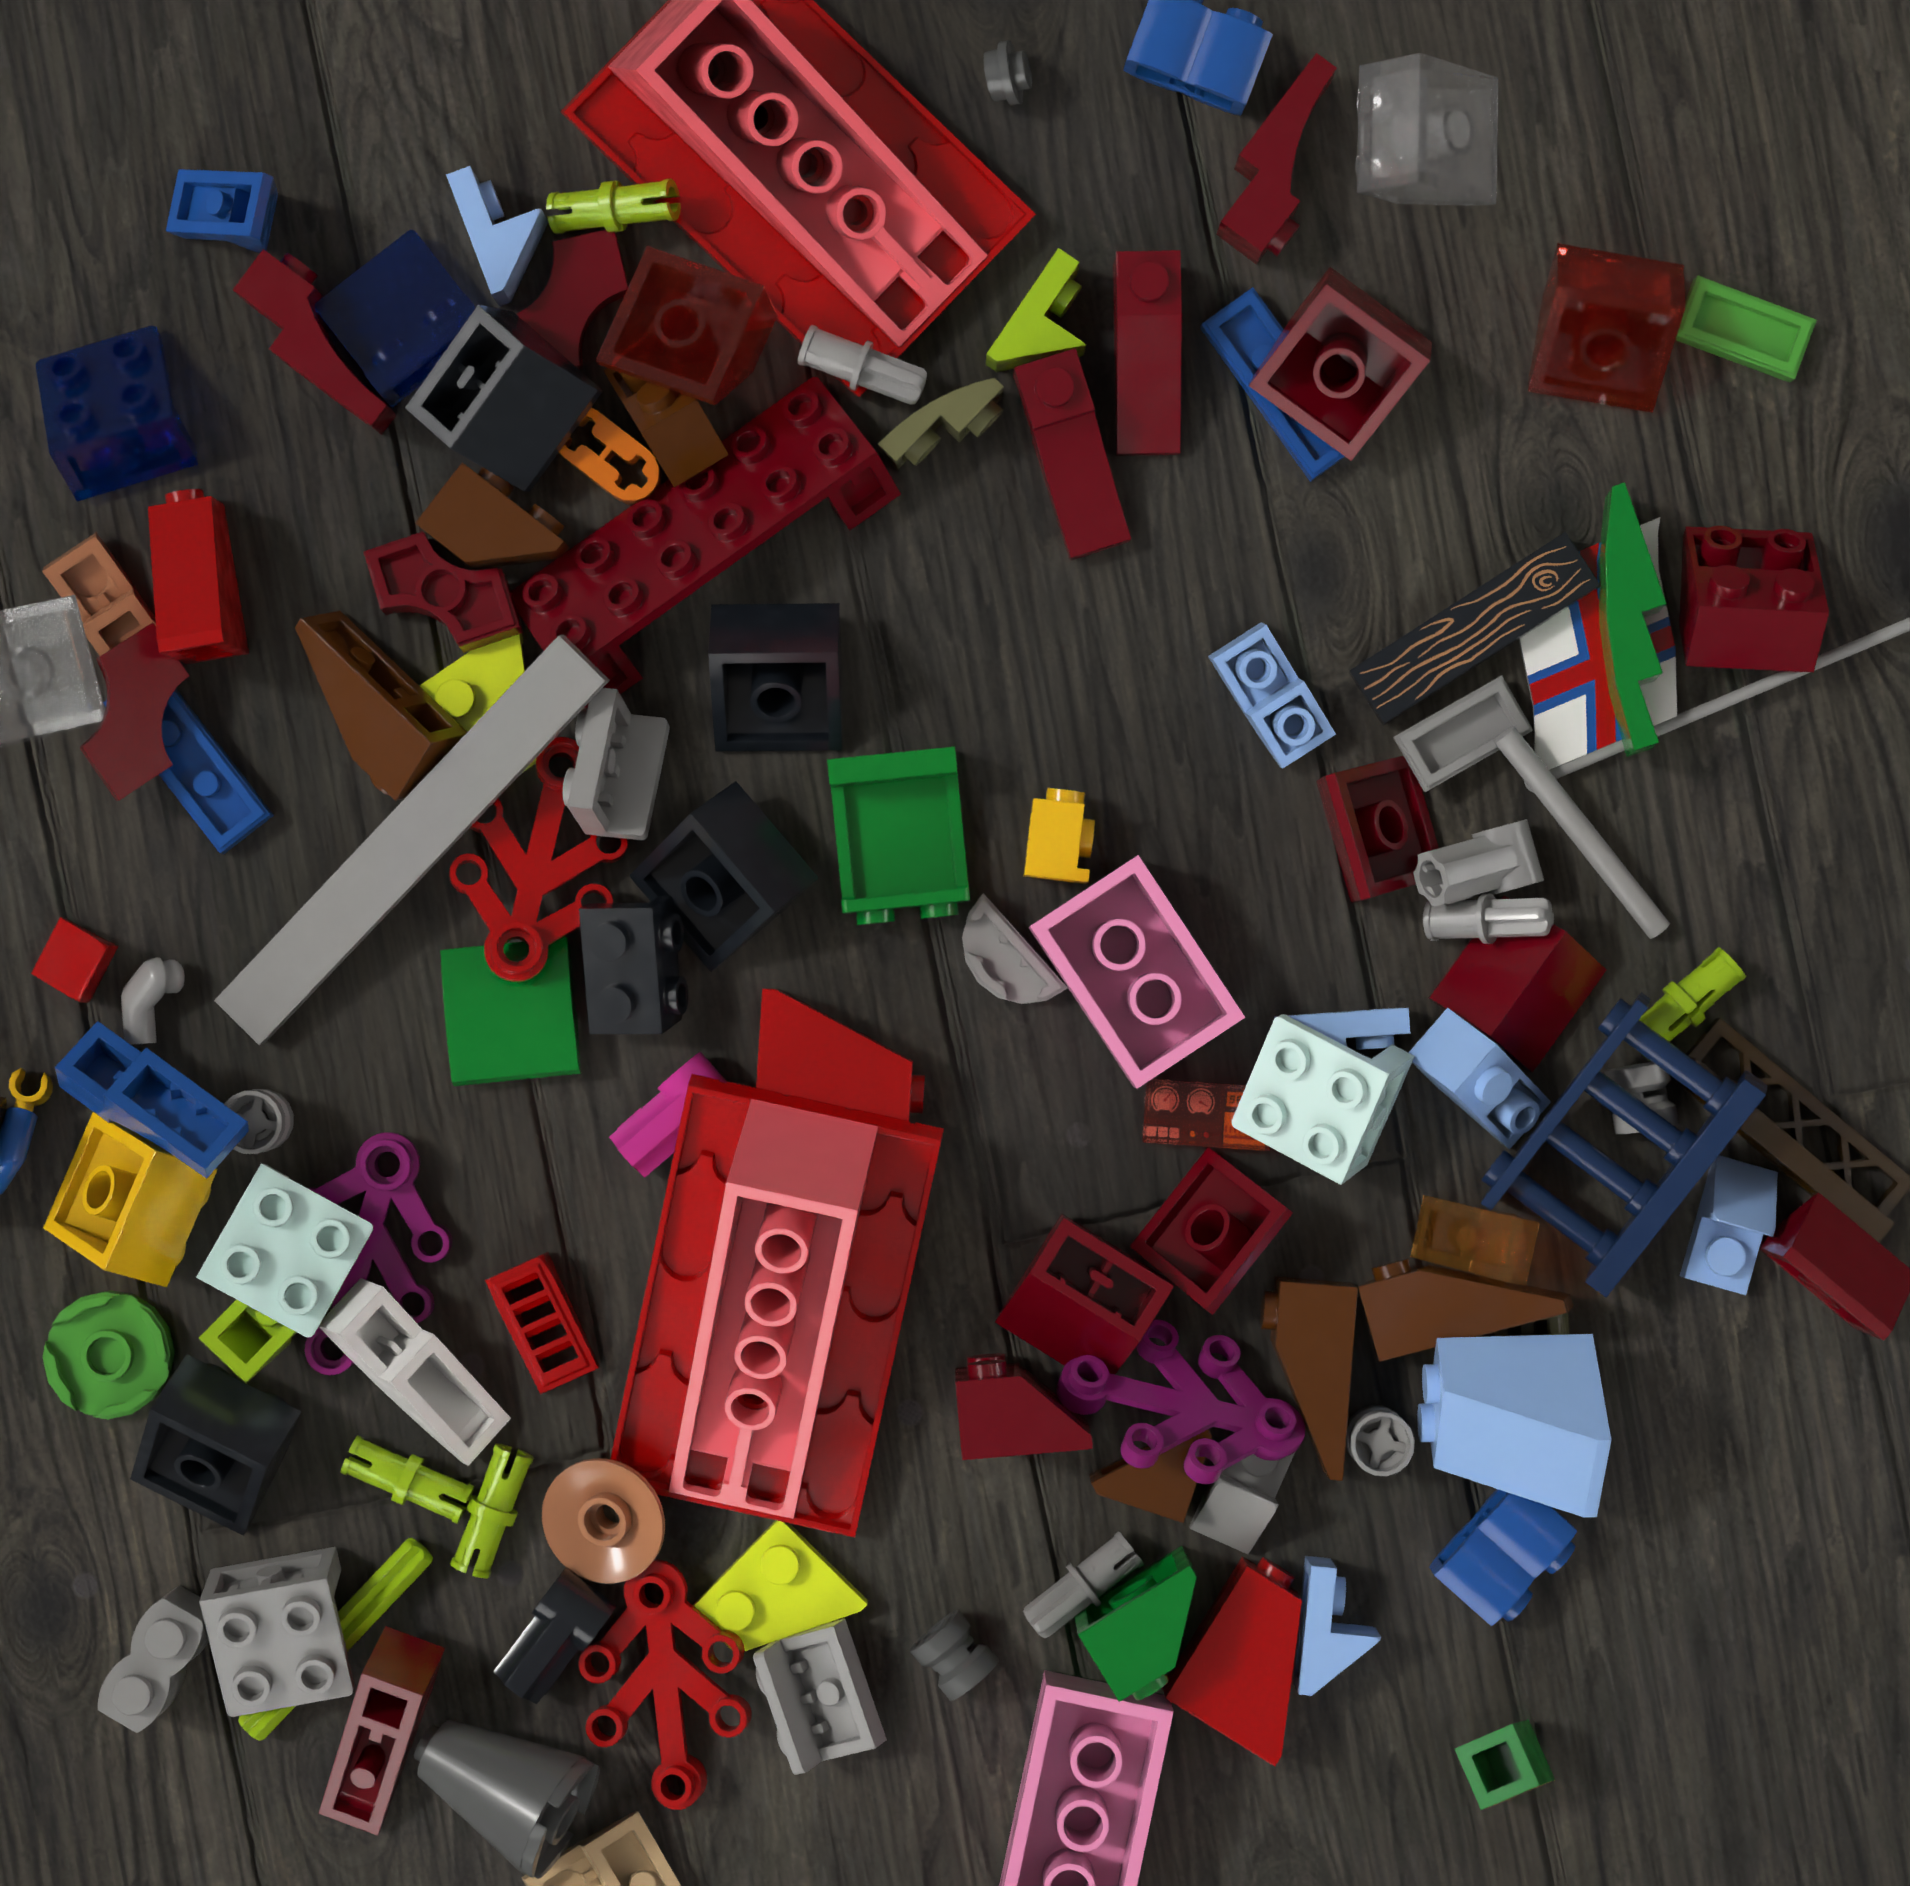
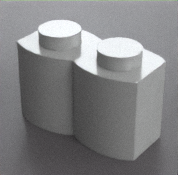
M180 1585L145 1612L135 1628L131 1641V1652L112 1668L103 1682L98 1698V1711L138 1733L150 1725L173 1703L183 1686L186 1665L200 1654L209 1643L199 1603L201 1597Z

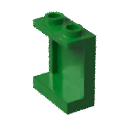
M955 747L827 759L842 894V913H856L857 925L895 922L894 909L920 907L921 919L959 915L958 903L970 902Z

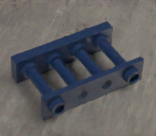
M1642 992L1631 1005L1622 998L1619 999L1597 1028L1607 1036L1516 1155L1513 1157L1503 1150L1481 1179L1490 1187L1481 1204L1490 1211L1507 1191L1588 1252L1585 1259L1592 1263L1593 1266L1590 1268L1585 1282L1606 1298L1763 1100L1767 1092V1085L1747 1070L1736 1083L1727 1076L1721 1081L1639 1019L1648 1009L1651 999ZM1623 1040L1706 1101L1703 1108L1710 1112L1711 1115L1696 1134L1687 1127L1683 1132L1600 1071ZM1583 1091L1666 1152L1663 1158L1672 1165L1657 1184L1648 1178L1643 1182L1561 1122ZM1544 1142H1547L1627 1202L1624 1209L1632 1214V1216L1618 1234L1609 1228L1602 1232L1522 1171Z

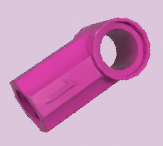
M701 1051L657 1088L660 1093L643 1108H639L609 1136L618 1151L644 1178L674 1153L691 1075L696 1074L719 1079L720 1082L726 1083L725 1078Z

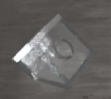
M1423 53L1360 65L1359 93L1357 95L1358 153L1355 163L1357 193L1395 204H1496L1498 77Z
M71 595L0 610V748L34 741L102 722L105 707L76 596Z

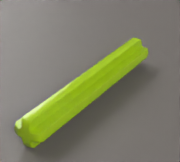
M412 1537L407 1539L338 1611L347 1652L432 1563V1555L416 1539ZM296 1706L241 1715L238 1722L251 1737L261 1741Z

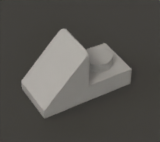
M1295 1452L1276 1461L1264 1460L1252 1454L1224 1469L1217 1481L1207 1485L1189 1528L1249 1554L1278 1508L1279 1504L1275 1497Z

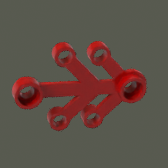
M556 737L536 758V772L539 780L544 785L527 854H525L505 822L503 806L499 799L492 804L497 814L491 822L480 823L476 821L470 827L475 832L483 834L517 889L512 915L508 913L488 884V868L481 857L471 853L462 854L456 857L450 866L449 875L452 886L458 892L469 897L490 931L484 944L485 960L491 971L506 981H526L535 977L543 969L548 958V946L580 927L579 908L582 907L581 901L586 895L597 893L605 899L606 903H613L612 894L605 886L592 883L583 886L578 891L575 902L537 922L543 896L600 862L614 863L619 861L625 855L628 846V839L619 838L621 841L620 848L614 853H604L596 844L599 836L591 835L589 839L552 860L565 804L563 801L564 777L553 775L549 769V764L556 757H566L575 768L579 746L571 738ZM472 863L478 866L481 870L479 881L472 885L461 883L456 876V872L461 865ZM518 939L527 944L529 954L524 960L514 962L505 956L504 947L511 940Z
M656 1559L641 1574L625 1581L624 1598L627 1604L626 1610L601 1641L591 1644L581 1653L578 1666L581 1675L587 1681L596 1684L608 1681L620 1669L621 1653L646 1626L649 1653L609 1704L599 1707L588 1717L585 1726L586 1734L590 1741L599 1747L613 1746L625 1736L629 1725L628 1720L653 1690L661 1764L653 1773L651 1781L652 1791L656 1799L663 1806L673 1810H681L691 1806L699 1799L707 1785V1773L703 1764L697 1758L688 1754L681 1690L709 1713V1722L712 1729L722 1737L731 1738L739 1735L749 1725L752 1711L749 1703L743 1697L727 1693L676 1649L673 1625L703 1647V1662L708 1669L715 1673L723 1674L733 1670L742 1661L745 1652L744 1644L737 1634L731 1631H722L687 1601L688 1587L681 1571L667 1561ZM647 1583H655L662 1588L664 1598L661 1604H654L646 1598L645 1587ZM715 1642H725L732 1648L733 1659L731 1662H722L717 1659L713 1650ZM593 1652H601L608 1658L609 1669L607 1672H599L594 1669L591 1663ZM723 1706H732L739 1712V1725L729 1726L722 1720L721 1709ZM600 1716H609L614 1720L616 1724L615 1735L608 1736L600 1731L598 1726ZM668 1775H677L682 1778L685 1783L684 1794L677 1795L668 1789L666 1784Z

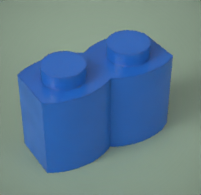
M1149 0L1123 71L1153 85L1183 93L1203 104L1241 116L1273 35L1261 28L1263 21L1258 16L1238 8H1228L1226 14L1213 11L1202 5L1204 0Z
M1496 1489L1480 1507L1472 1520L1442 1549L1429 1568L1435 1577L1492 1627L1502 1617L1509 1622L1522 1612L1533 1595L1528 1587L1544 1570L1549 1574H1553L1567 1562L1576 1547L1571 1540L1577 1533V1530L1553 1507Z

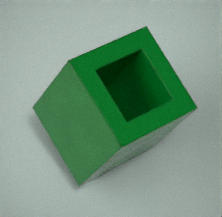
M1529 1719L1510 1724L1455 1748V1752L1481 1810L1555 1780Z

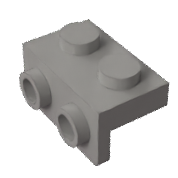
M602 688L589 702L588 709L583 708L578 714L575 738L579 746V752L575 768H569L564 777L563 801L583 832L587 835L645 840L649 833L670 726L667 720L662 717L631 714L617 689Z
M846 1619L826 1623L771 1642L754 1653L753 1659L756 1665L757 1683L760 1690L767 1697L777 1727L779 1747L787 1756L794 1775L806 1773L825 1760L876 1749L887 1740Z

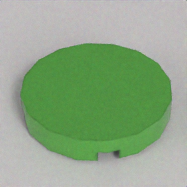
M108 1290L80 1297L58 1314L49 1332L48 1341H45L43 1362L48 1383L64 1404L75 1411L80 1410L84 1414L92 1415L95 1418L109 1420L139 1411L158 1397L171 1376L175 1350L170 1328L154 1306L135 1294Z

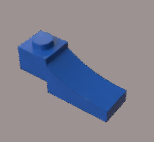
M99 1021L89 1029L55 1066L59 1087L108 1123L111 1121L119 1123L158 1145L206 1179L249 1131L248 1121L148 1048L140 1052Z

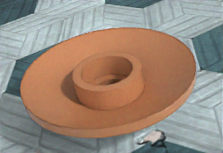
M593 1458L577 1462L566 1468L554 1479L543 1501L542 1525L551 1550L565 1567L584 1579L605 1584L630 1580L647 1569L660 1552L665 1535V1517L659 1497L650 1483L640 1473L621 1462L603 1458ZM604 1505H608L616 1511L620 1519L619 1522H613L605 1516L603 1511Z

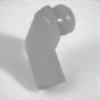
M159 957L149 959L143 962L123 987L121 994L124 1040L130 1045L157 1043L154 1006L163 997L164 993H178L183 988L185 975L183 967L178 961L173 959L162 961Z

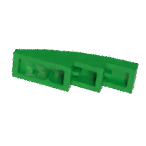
M1624 482L1612 486L1605 497L1598 574L1600 583L1599 624L1609 695L1626 757L1650 750L1659 743L1640 686L1655 681L1663 673L1644 618L1659 613L1667 603Z

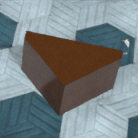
M1209 1429L1162 1453L1153 1466L1145 1469L1129 1465L1122 1457L1090 1473L1091 1484L1097 1495L1184 1523L1197 1484L1186 1474L1184 1460L1193 1442L1203 1438L1212 1439V1435ZM1148 1445L1140 1448L1145 1451L1151 1450ZM1196 1457L1200 1463H1204L1205 1457Z

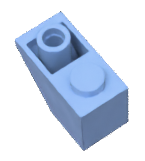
M1449 1008L1441 1014L1408 1052L1415 1056L1412 1063L1438 1089L1509 1150L1524 1133L1535 1125L1539 1115L1551 1103L1495 1042Z

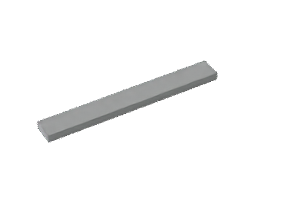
M559 635L214 1001L258 1045L266 1043L610 680L565 635Z

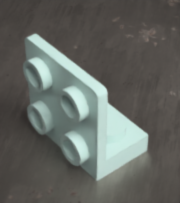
M1281 1014L1273 1020L1233 1116L1232 1126L1342 1185L1367 1166L1415 1056L1392 1044L1371 1059L1285 1014Z
M261 1163L196 1278L305 1337H312L370 1237L373 1225L289 1179L288 1176Z

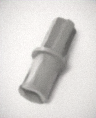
M814 325L809 327L798 356L797 364L806 365L850 382L849 388L856 391L859 386L910 405L916 404L920 399L927 380V372L923 368L873 350L874 344L871 341L867 340L863 346L820 330Z
M1482 893L1478 900H1462L1432 907L1428 900L1423 911L1424 932L1426 937L1431 939L1430 941L1479 938L1483 944H1493L1497 937L1546 936L1554 925L1552 905L1546 898L1496 899L1491 893Z
M1118 1531L1112 1539L1075 1568L1069 1563L1066 1566L1069 1573L1025 1606L1023 1610L1024 1615L1035 1631L1041 1637L1047 1638L1091 1603L1096 1607L1100 1606L1102 1603L1098 1599L1137 1567L1143 1566L1144 1563Z

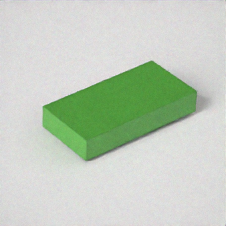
M1697 276L1693 279L1671 339L1790 383L1796 378L1817 320Z

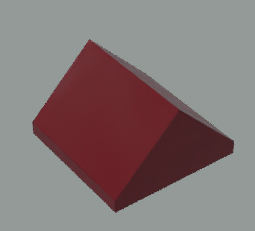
M1399 756L1339 771L1317 780L1316 783L1351 903L1415 885L1413 872L1417 868L1418 854L1438 849L1439 846L1422 787L1405 757Z
M1502 895L1500 899L1510 898L1506 897L1505 895ZM1556 925L1551 927L1549 934L1546 936L1497 937L1493 944H1483L1479 938H1471L1428 998L1444 1010L1447 1008L1452 1010L1495 1042L1507 1056L1533 1073L1607 969L1571 935Z
M1208 1147L1130 1247L1213 1315L1293 1212Z
M1816 1193L1776 1226L1774 1237L1768 1235L1762 1237L1759 1250L1852 1328L1883 1341L1893 1331L1910 1293V1268L1821 1193Z

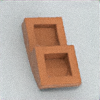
M97 532L43 567L42 572L78 619L80 630L100 656L152 622L156 626V619Z

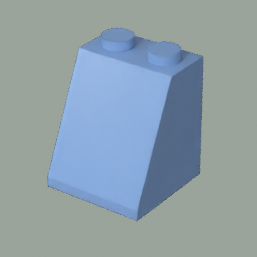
M1593 1334L1437 1338L1434 1363L1423 1365L1422 1388L1425 1403L1418 1404L1417 1411L1420 1442H1430L1434 1468L1584 1518L1597 1517L1611 1445V1434Z

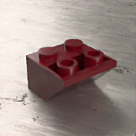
M1719 525L1712 527L1685 526L1679 629L1686 666L1814 673L1829 616V608L1812 533L1796 532L1790 529H1776L1774 531L1733 529Z
M1061 1213L997 1316L995 1323L1064 1366L1074 1358L1091 1355L1102 1360L1106 1364L1109 1373L1115 1375L1143 1338L1174 1285L1163 1275Z

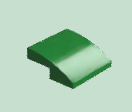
M567 937L560 938L549 945L548 958L543 969L535 977L522 982L506 981L495 975L485 960L484 946L440 950L446 1037L453 1086L581 1074L578 1018L573 998L571 947ZM525 942L507 943L504 947V954L509 960L519 962L528 956L529 948Z

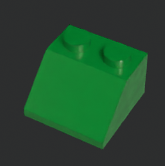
M1182 1546L1104 1593L1098 1598L1102 1603L1100 1606L1096 1607L1091 1603L1075 1616L1078 1636L1119 1702L1130 1695H1133L1135 1700L1139 1701L1157 1692L1169 1681L1166 1673L1176 1666L1197 1578L1190 1559Z

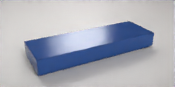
M1253 287L1201 324L1200 329L1310 482L1345 457L1249 387L1251 379L1283 331L1281 325Z
M175 689L166 704L162 719L163 743L173 765L160 773L159 776L218 852L225 854L272 818L274 814L177 689Z

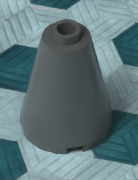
M452 1719L444 1722L440 1728L431 1725L421 1737L414 1753V1759L420 1762L417 1772L418 1777L518 1871L537 1879L542 1878L552 1868L568 1846L574 1834L567 1830L573 1822L577 1811L585 1815L593 1798L600 1774V1767L589 1761L585 1756Z

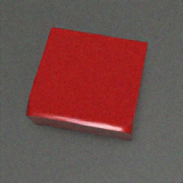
M60 917L31 974L80 1003H90L119 946Z

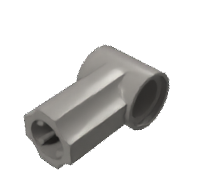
M1527 819L1472 834L1473 839L1418 854L1417 868L1413 872L1419 894L1424 895L1432 907L1469 899L1474 895L1484 892L1494 895L1544 881Z

